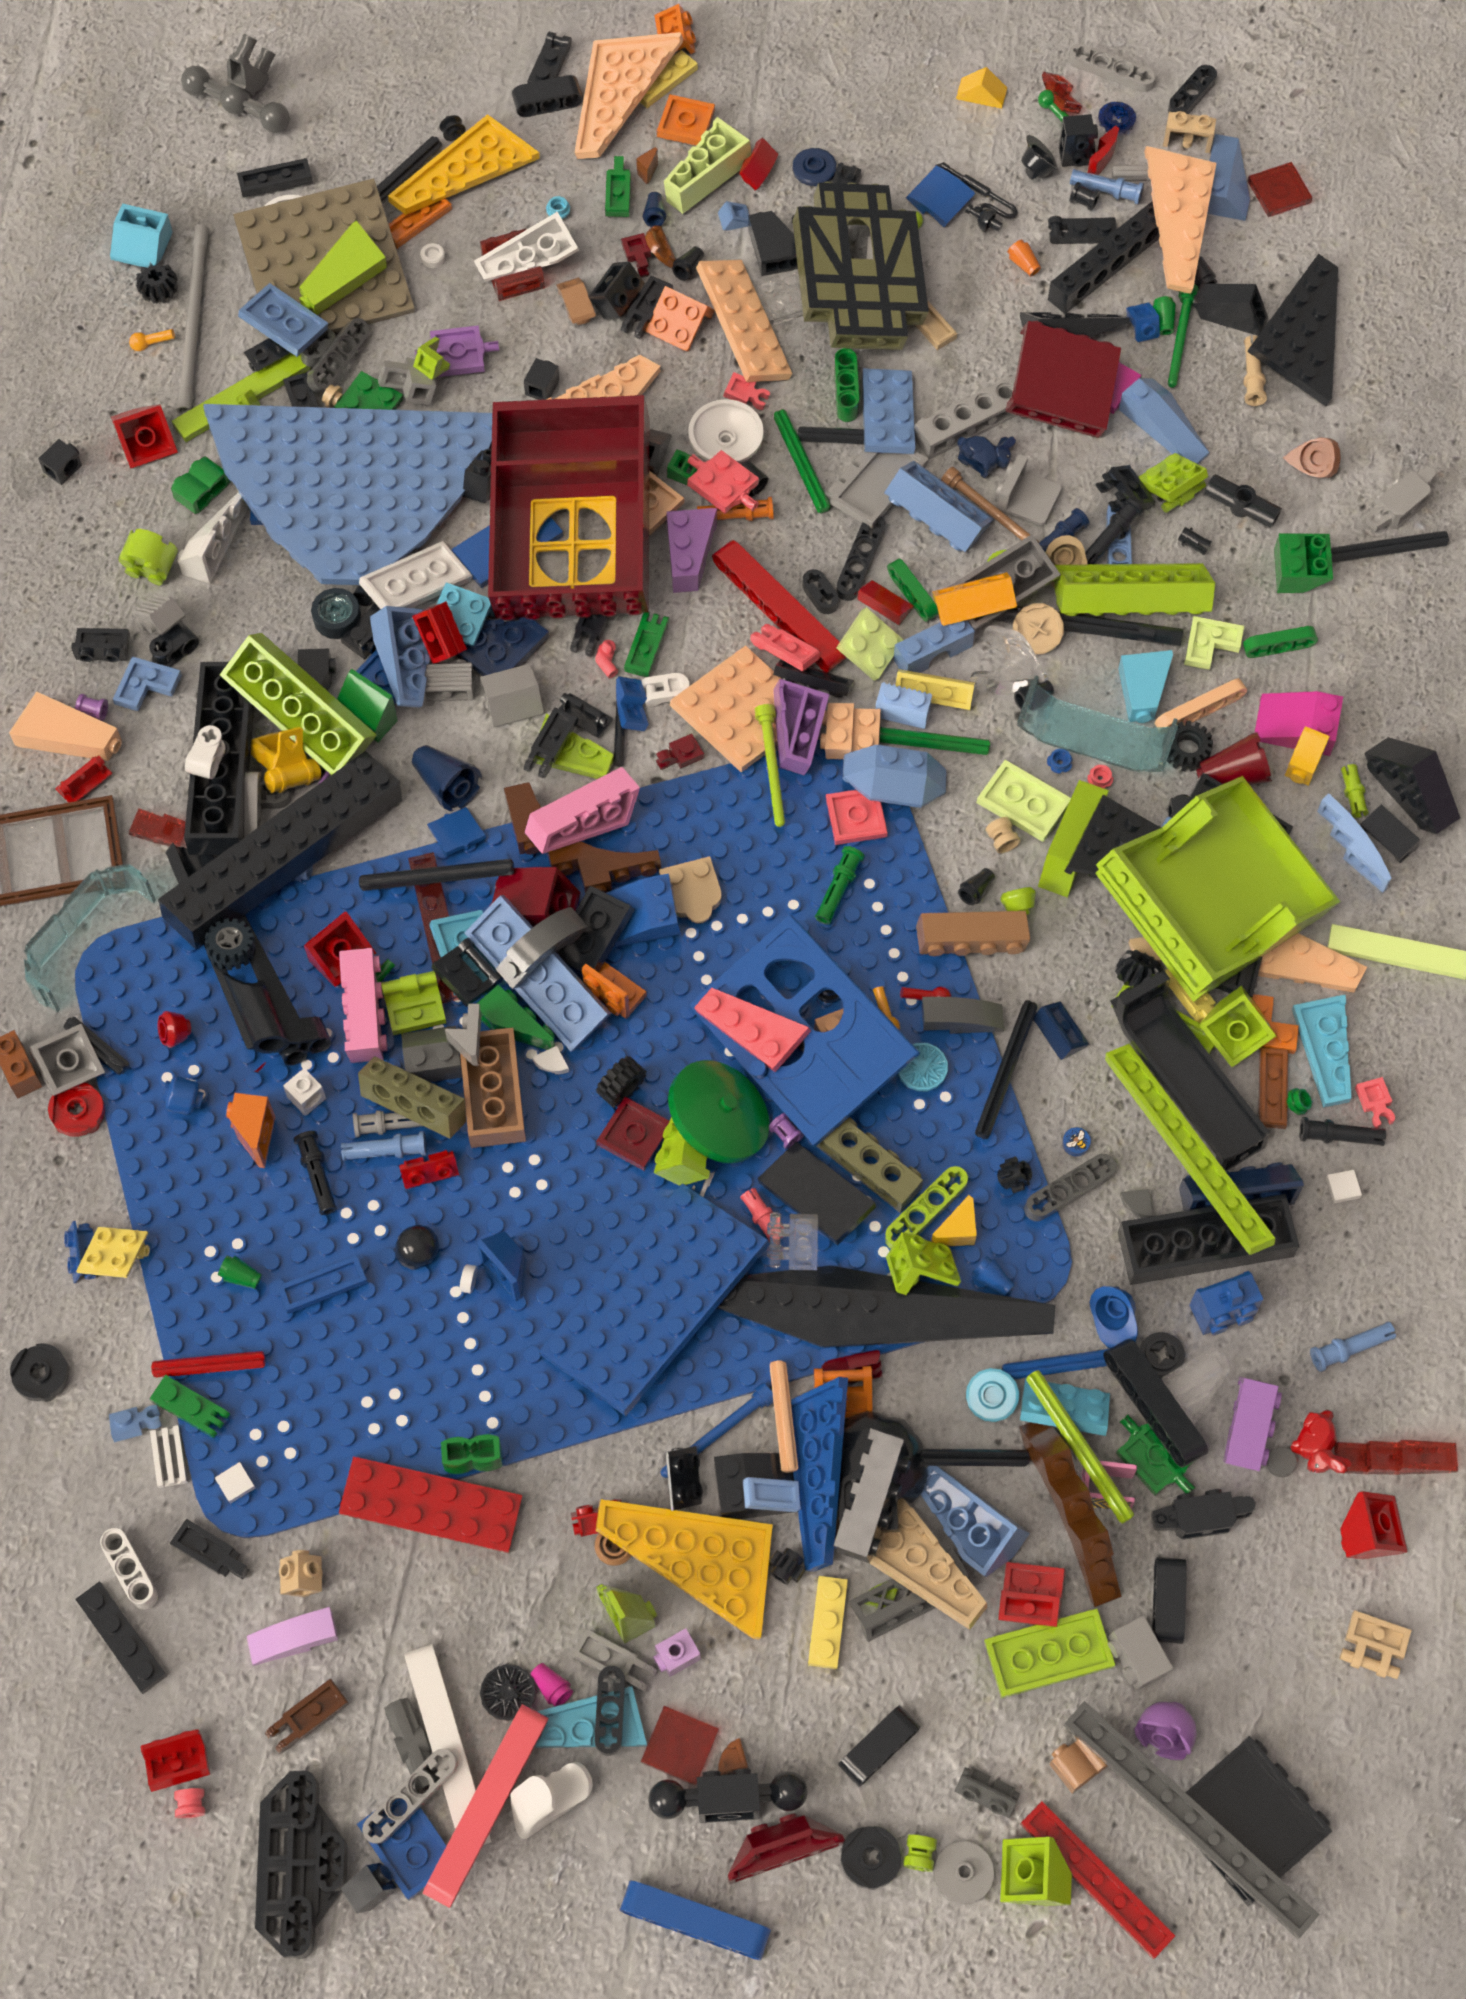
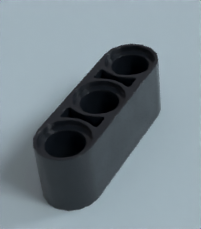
M573 75L522 84L512 90L515 108L520 117H531L579 106L583 102L578 79Z
M1155 1558L1152 1631L1158 1642L1183 1644L1186 1559Z
M898 1705L839 1762L838 1766L860 1787L903 1747L921 1727L901 1705Z

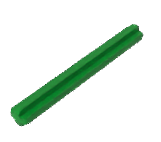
M786 410L776 411L774 413L776 425L817 512L820 514L828 512L830 510V503Z
M880 727L879 742L982 755H987L990 750V741L987 739Z

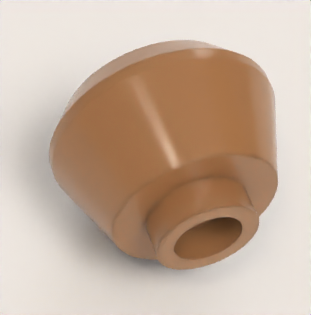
M600 1533L597 1535L595 1552L603 1563L618 1566L631 1558V1554Z

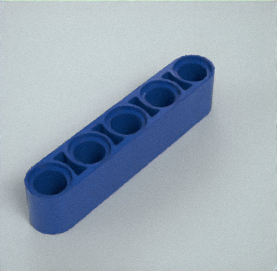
M632 1880L628 1883L619 1910L629 1916L760 1961L762 1960L771 1929Z

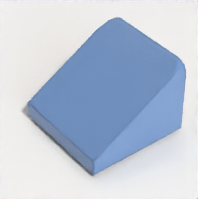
M726 201L718 211L722 229L729 231L748 227L749 212L747 206Z

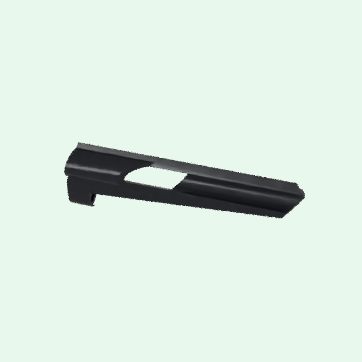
M174 842L165 852L178 884L215 859L213 855H189L187 848L177 847ZM245 915L238 919L239 923L244 921L246 926H250L252 929ZM252 929L256 951L253 959H249L258 980L257 983H246L237 980L228 974L226 967L223 970L219 969L218 964L215 966L212 964L246 1048L267 1054L278 1052L286 1065L299 1064L306 1059L308 1052H323L331 1046L332 1041L322 1018H299Z

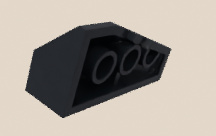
M1020 312L1022 327L1028 321H1039L1048 327L1063 328L1069 333L1087 335L1089 337L1127 324L1130 319L1120 314L1090 313L1087 314V317H1084L1085 315L1066 313L1064 318L1062 315L1051 314V312Z

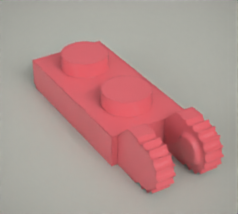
M765 624L761 627V634L760 632H754L750 635L751 643L755 647L757 646L760 650L768 651L802 672L820 659L819 650L770 624Z

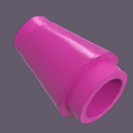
M544 1663L537 1665L531 1672V1676L534 1678L548 1704H553L555 1707L563 1705L572 1696L571 1683Z

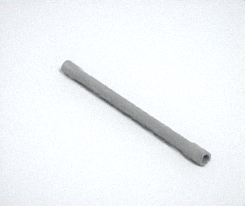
M202 224L194 227L193 259L183 362L177 400V412L181 415L192 409L193 378L205 252L209 228Z

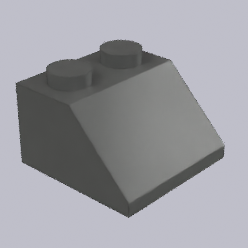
M456 1025L403 1033L402 1050L405 1071L428 1082L462 1078L460 1052L447 1040L445 1029H456Z

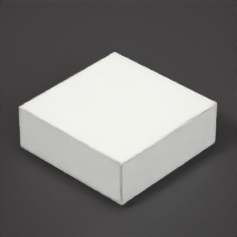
M1354 1170L1326 1176L1333 1204L1361 1198L1362 1194Z
M240 1462L215 1477L230 1504L255 1489Z

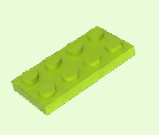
M1097 1608L1060 1618L1058 1627L1034 1625L984 1639L1001 1699L1115 1667Z

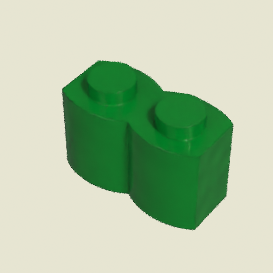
M204 456L191 464L189 472L177 477L173 481L171 491L175 500L194 514H198L229 485L230 480L225 475L223 468Z
M484 1434L470 1440L464 1437H452L441 1442L442 1464L444 1470L448 1473L463 1474L473 1469L493 1471L503 1466L502 1447L498 1436Z

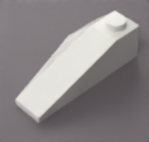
M556 212L476 259L474 262L486 282L559 263L579 251L560 215Z
M239 492L188 541L185 549L179 552L177 562L182 575L211 583L249 508Z

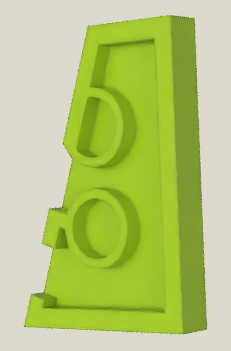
M547 713L545 715L541 729L543 728L545 722L549 717ZM573 731L551 768L599 779L609 774L614 755ZM538 756L536 764L542 765L545 759Z

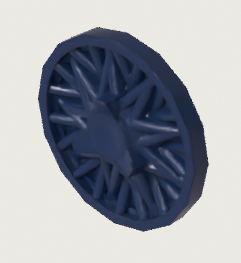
M808 148L796 155L793 160L792 171L795 178L801 183L808 186H817L819 182H829L833 179L837 163L834 156L828 151L821 148Z

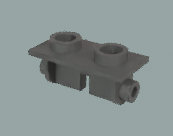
M965 1767L954 1792L962 1795L969 1801H975L989 1808L995 1814L1009 1818L1020 1793L1015 1791L1016 1788L996 1779L992 1788L987 1785L991 1777L990 1775L974 1767L971 1769Z

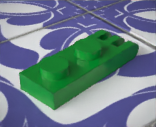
M650 612L643 613L624 665V672L642 677L650 676L669 623V617L664 616L661 624H658L659 614L654 613L652 620L648 621Z
M167 1375L163 1377L149 1398L152 1403L212 1438H215L218 1433L209 1427L210 1424L220 1429L224 1425L221 1420L216 1418V1415L218 1414L225 1419H228L230 1413Z

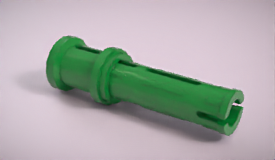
M851 846L843 847V856L839 864L833 868V880L815 914L816 920L820 923L827 925L831 923L846 887L854 881L856 877L855 871L859 863L863 862L865 855L860 850Z

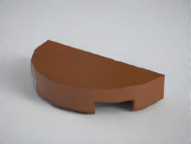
M654 225L646 232L645 239L647 245L658 260L672 268L676 258L662 227Z

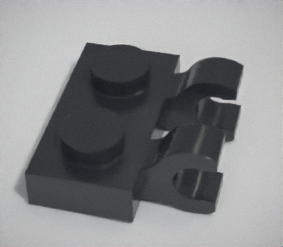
M1130 465L1111 467L1109 472L1102 474L1105 481L1096 483V487L1101 493H1106L1114 487L1118 489V492L1114 494L1117 500L1108 503L1115 512L1120 511L1127 498L1137 502L1143 510L1151 509L1155 503V500Z

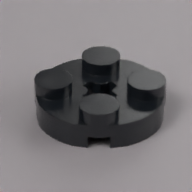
M40 1343L29 1349L24 1348L15 1356L10 1366V1376L14 1388L22 1397L31 1401L48 1402L53 1400L65 1387L69 1377V1364L56 1347ZM45 1366V1376L35 1379L36 1375L33 1373V1370Z
M877 1826L861 1827L854 1830L846 1838L842 1846L840 1862L845 1875L853 1884L861 1888L876 1890L888 1885L896 1877L901 1864L900 1847L896 1838L888 1830ZM867 1850L871 1853L873 1850H876L878 1852L876 1859L879 1862L876 1865L873 1863L865 1864L866 1857L863 1855L864 1851Z

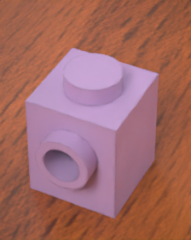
M686 1628L655 1645L657 1655L653 1656V1659L661 1672L666 1670L669 1677L701 1660V1654Z

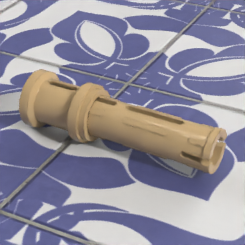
M1253 335V342L1258 336ZM1248 336L1244 339L1247 372L1243 380V384L1247 388L1244 400L1250 406H1259L1267 400V394L1264 392L1266 378L1261 373V361L1247 352L1252 345L1251 338Z

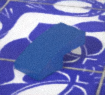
M618 676L616 679V700L621 727L645 732L649 723L643 708L647 697L642 682L638 679Z

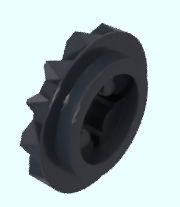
M1153 1333L1146 1337L1140 1346V1350L1159 1376L1166 1378L1177 1373L1184 1363V1348L1181 1342L1169 1333ZM1165 1345V1355L1169 1359L1164 1358L1159 1365L1157 1364L1158 1356L1154 1352H1159Z

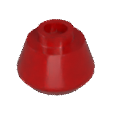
M164 1011L159 1016L157 1023L158 1035L162 1044L168 1048H173L184 1042L188 1035L191 1034L190 1021L185 1019L184 1015Z

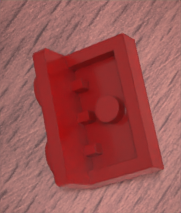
M199 1729L185 1731L161 1740H154L140 1747L145 1760L148 1786L151 1792L210 1775L206 1745Z

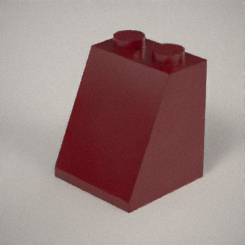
M557 867L515 868L514 874L499 876L496 880V889L492 903L500 895H504L532 927H535L541 921L560 910L572 907L576 911L581 892Z

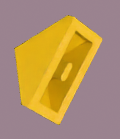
M985 67L961 79L956 99L1002 109L1007 86Z
M970 1195L932 1234L931 1242L943 1243L946 1246L975 1245L977 1235L974 1201Z

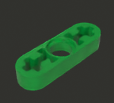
M899 558L887 565L891 579L909 603L914 605V609L922 620L928 622L937 617L939 613L935 602L904 561Z
M1304 626L1251 636L1243 642V647L1248 658H1258L1310 648L1318 642V637L1313 626Z

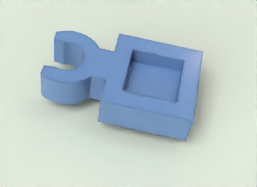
M148 1406L142 1412H139L137 1407L109 1414L113 1441L118 1442L142 1435L143 1428L156 1429L161 1427L158 1406Z

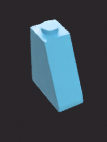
M1172 650L1121 656L1118 670L1129 722L1146 723L1155 719L1173 657Z

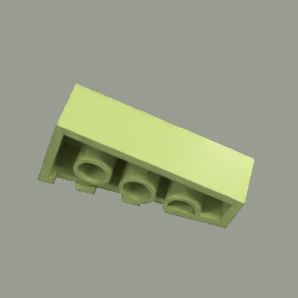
M717 117L713 121V127L702 134L696 147L693 146L688 151V157L684 161H680L664 180L666 201L682 214L741 170L744 160L751 156L750 140Z

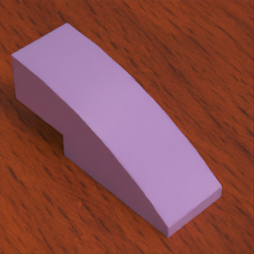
M330 1607L259 1630L248 1635L247 1641L252 1665L255 1666L311 1651V1647L338 1641V1635L332 1610Z

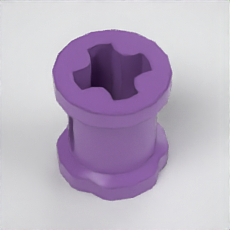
M80 694L77 698L75 709L100 721H104L108 712V700H96L88 698L85 694Z
M785 1113L776 1117L769 1125V1131L775 1132L784 1142L783 1146L785 1149H788L804 1137V1134L795 1127Z

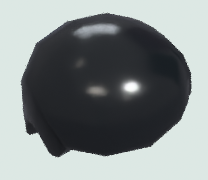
M414 1225L404 1229L398 1236L395 1244V1257L402 1266L412 1270H417L421 1266L431 1264L439 1251L438 1237L432 1229L423 1225Z

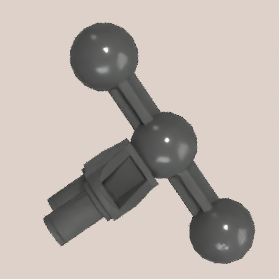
M243 34L236 52L230 54L227 61L228 78L226 81L230 85L223 86L212 81L207 70L201 66L192 65L182 73L181 83L185 92L189 95L201 96L208 94L219 99L224 110L228 113L241 114L247 112L260 118L262 126L268 132L279 133L284 131L289 125L290 116L283 104L271 102L264 105L250 98L249 94L254 95L267 84L269 80L267 72L276 54L262 47L255 65L252 66L249 64V58L257 40L246 34Z

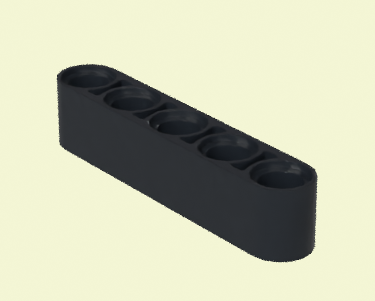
M1128 1338L1103 1353L1106 1365L1179 1467L1184 1468L1208 1454L1205 1440L1132 1339Z

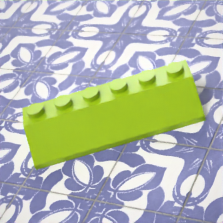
M1203 563L1054 565L1061 574L1059 578L1054 580L1056 604L1060 612L1068 616H1076L1078 613L1100 616L1104 613L1127 615L1128 613L1139 612L1143 615H1151L1154 612H1164L1169 615H1175L1179 612H1189L1192 614L1212 612L1215 581Z
M263 633L248 635L220 674L224 680L282 731L301 727L303 729V750L331 775L362 754L377 736ZM290 736V738L294 742H296V736Z

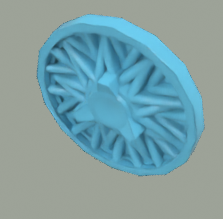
M915 1043L913 1045L920 1052L919 1056L898 1073V1076L910 1089L915 1091L933 1090L944 1082L948 1072V1062L944 1053L936 1046L929 1043Z
M989 1368L979 1371L971 1378L966 1390V1400L975 1416L984 1421L997 1422L1006 1419L1014 1413L1019 1403V1389L1010 1374L1001 1369Z

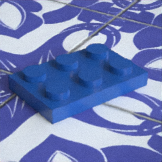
M396 1799L392 1803L391 1810L395 1816H402L406 1813L407 1803L404 1799ZM421 1807L386 1842L382 1844L369 1842L384 1866L391 1872L394 1881L408 1901L425 1889L446 1848V1844ZM385 1811L381 1816L386 1819L381 1824L372 1823V1837L374 1835L381 1837L384 1834L381 1828L387 1822L391 1826L396 1823L387 1816ZM368 1815L359 1823H357V1826L360 1828L361 1831L364 1822L370 1815Z

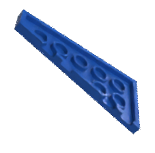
M846 1377L835 1378L791 1399L798 1469L793 1472L794 1481H799L801 1510L798 1511L805 1571L815 1572L833 1564L848 1378Z

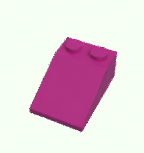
M1318 691L1262 694L1254 733L1258 732L1261 739L1259 742L1295 749L1306 726L1330 736L1323 755L1330 756L1336 742L1343 696Z

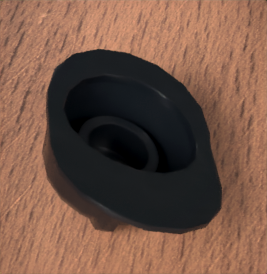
M1027 135L1028 146L1021 159L1022 164L1026 167L1025 172L1031 180L1036 177L1044 179L1054 170L1058 171L1059 169L1050 150L1036 137Z

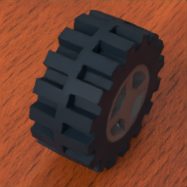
M229 918L224 919V923L217 921L215 922L216 927L211 925L209 933L206 932L205 935L206 952L209 960L211 959V963L214 966L218 964V968L222 970L224 967H227V970H232V967L240 969L241 964L245 966L249 964V959H253L256 951L254 935L250 926H246L244 921L239 923L238 919L234 918L232 922H229Z

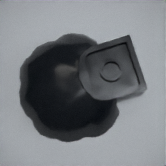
M864 1411L845 1419L838 1495L839 1527L845 1508H852L853 1505L849 1501L853 1482L856 1479L861 1480L862 1475L859 1473L861 1465L859 1463L862 1454L870 1451L872 1441L867 1438L871 1428L904 1439L909 1457L912 1458L908 1473H902L899 1482L902 1485L898 1500L903 1498L907 1502L913 1503L922 1493L927 1481V1471L925 1466L919 1464L918 1455L919 1451L923 1449V1445L912 1427L904 1419L887 1417L881 1413ZM898 1500L897 1502L892 1501L889 1512H892L890 1524L887 1529L883 1528L881 1533L899 1532Z

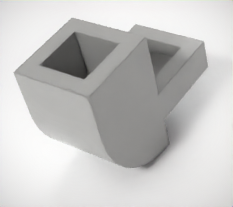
M406 357L405 363L383 362L378 377L379 386L403 389L405 400L408 403L430 405L436 388L435 379L431 380L413 367L415 359Z

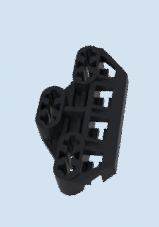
M304 1770L289 1771L260 1802L255 1929L284 1958L304 1959L312 1953L315 1943V1928L342 1893L341 1887L347 1883L348 1863L347 1843L319 1804V1783L312 1773ZM304 1780H307L311 1787L305 1789V1798L308 1800V1802H305V1811L310 1818H306L304 1824H301L296 1818L302 1816L303 1806L299 1802L295 1803V1799L303 1802V1793L298 1786L303 1785ZM289 1785V1788H286L285 1812H280V1803L277 1800L274 1802V1797ZM288 1828V1831H284L283 1855L278 1856L279 1832H273V1829ZM332 1841H335L340 1847L339 1849H334L333 1859L336 1863L341 1862V1867L333 1864V1873L338 1877V1880L333 1881L332 1886H329L324 1880L330 1877L331 1868L328 1864L323 1865V1860L331 1863V1854L326 1850V1847H330ZM272 1872H286V1875H283L282 1899L276 1900L277 1875H271ZM299 1904H302L307 1909V1912L301 1914L300 1923L304 1927L308 1926V1931L300 1928V1937L306 1943L305 1945H300L299 1951H297L292 1946V1942L298 1940V1931L295 1928L291 1929V1923L298 1927L299 1919L293 1914V1910H298ZM284 1916V1919H281L280 1944L269 1934V1931L271 1933L275 1931L276 1920L270 1919V1917Z

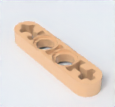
M1241 679L1231 680L1162 714L1155 721V726L1161 735H1167L1171 727L1174 725L1177 727L1179 722H1183L1185 726L1186 721L1193 723L1236 702L1247 693V688Z

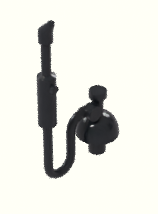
M945 162L935 165L958 177L968 187L985 197L990 196L1013 211L1012 214H1007L989 203L979 204L975 208L969 204L965 213H971L978 218V226L983 232H986L989 228L997 232L1001 230L1003 223L995 219L996 214L1007 219H1013L1017 216V208L992 193L991 188L967 174L962 175Z

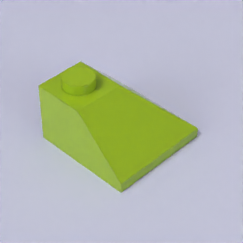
M1240 986L1219 1001L1199 1023L1201 1029L1231 1067L1276 1037L1275 1032L1243 986Z
M1053 1837L1003 1839L1000 1902L1039 1906L1071 1905L1072 1873Z

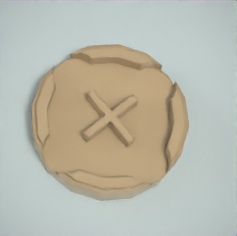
M1033 603L1024 607L1016 615L1013 622V637L1016 644L1023 651L1033 655H1043L1052 651L1060 643L1064 633L1060 614L1044 603Z

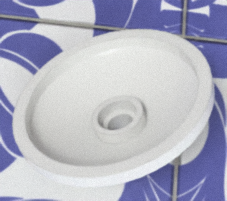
M716 400L702 406L693 415L688 429L692 448L706 461L722 450L738 463L744 462L758 451L763 440V424L759 415L750 406L736 400Z

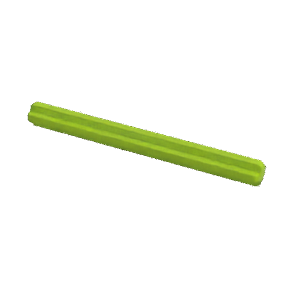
M1037 1370L1029 1374L1026 1381L1119 1522L1123 1524L1132 1519L1134 1516L1133 1511L1042 1373Z

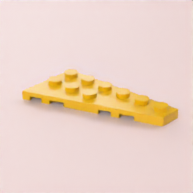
M487 114L388 195V202L407 215L540 159V154L536 149Z

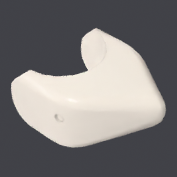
M572 1762L560 1770L550 1773L547 1777L542 1775L532 1776L511 1792L510 1798L514 1825L521 1839L529 1838L590 1795L593 1783L591 1775L584 1765L579 1762Z

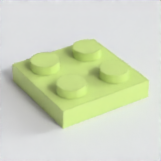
M866 607L861 610L836 649L875 681L879 679L893 658L895 644L903 641V639Z

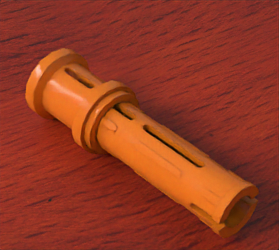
M772 496L766 500H756L759 502V505L754 511H751L743 503L733 506L727 513H723L714 505L697 506V509L717 508V520L746 518L748 521H753V518L769 517L770 520L774 519Z

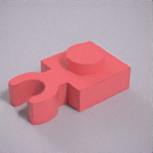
M733 372L723 397L744 404L750 401L756 409L763 410L766 403L758 398L762 397L768 400L770 392L766 389H755L756 382H746L744 376Z
M1383 1077L1357 1084L1355 1090L1364 1112L1372 1111L1374 1114L1372 1117L1373 1126L1375 1128L1381 1126L1380 1116L1386 1117L1389 1125L1393 1124L1395 1115L1392 1110L1386 1107L1391 1105L1392 1099Z

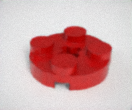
M82 1083L56 1096L52 1095L48 1104V1115L57 1131L72 1137L96 1132L105 1114V1104L101 1095L88 1083ZM78 1103L83 1108V1111L77 1115L69 1112Z

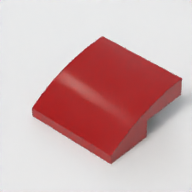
M1006 1562L998 1620L1058 1627L1066 1570L1064 1568Z

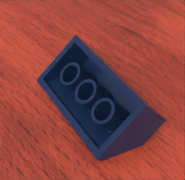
M1277 1162L1269 1164L1266 1168L1256 1169L1255 1166H1247L1236 1172L1225 1170L1246 1200L1286 1194L1288 1205H1294L1304 1187L1303 1180L1292 1164L1283 1165V1163ZM1190 1175L1182 1179L1179 1191L1184 1211L1213 1206Z

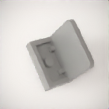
M1018 454L1015 462H1010L1007 467L1005 482L1001 481L996 491V496H999L997 508L1007 514L1043 526L1061 492V486L1026 472L1028 457Z

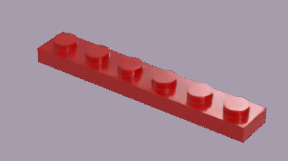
M1042 1801L1020 1823L1033 1838H1054L1072 1873V1878L1153 1960L1172 1941L1175 1935Z

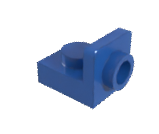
M1150 302L1126 307V316L1130 318L1129 321L1134 326L1135 340L1137 342L1155 339L1160 336L1159 315Z

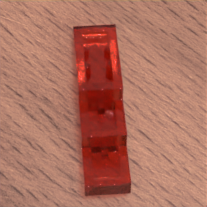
M1400 1440L1398 1442L1369 1441L1366 1444L1337 1442L1334 1446L1335 1456L1344 1457L1351 1461V1468H1348L1345 1472L1348 1474L1404 1475L1458 1472L1456 1443Z

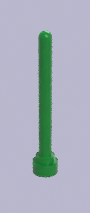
M1195 284L1191 294L1179 291L1178 295L1182 306L1168 377V386L1170 388H1175L1178 383L1191 305L1193 304L1195 294L1199 290V287Z

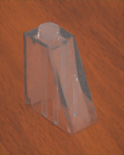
M1213 1347L1161 1378L1194 1426L1230 1372V1363L1222 1352L1219 1353Z

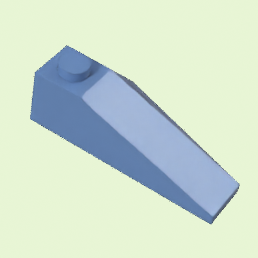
M1139 378L1122 393L1119 411L1172 454L1177 453L1197 464L1209 455V451L1173 395L1153 378Z

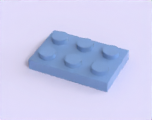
M271 283L239 309L238 313L239 318L296 357L328 328V322Z

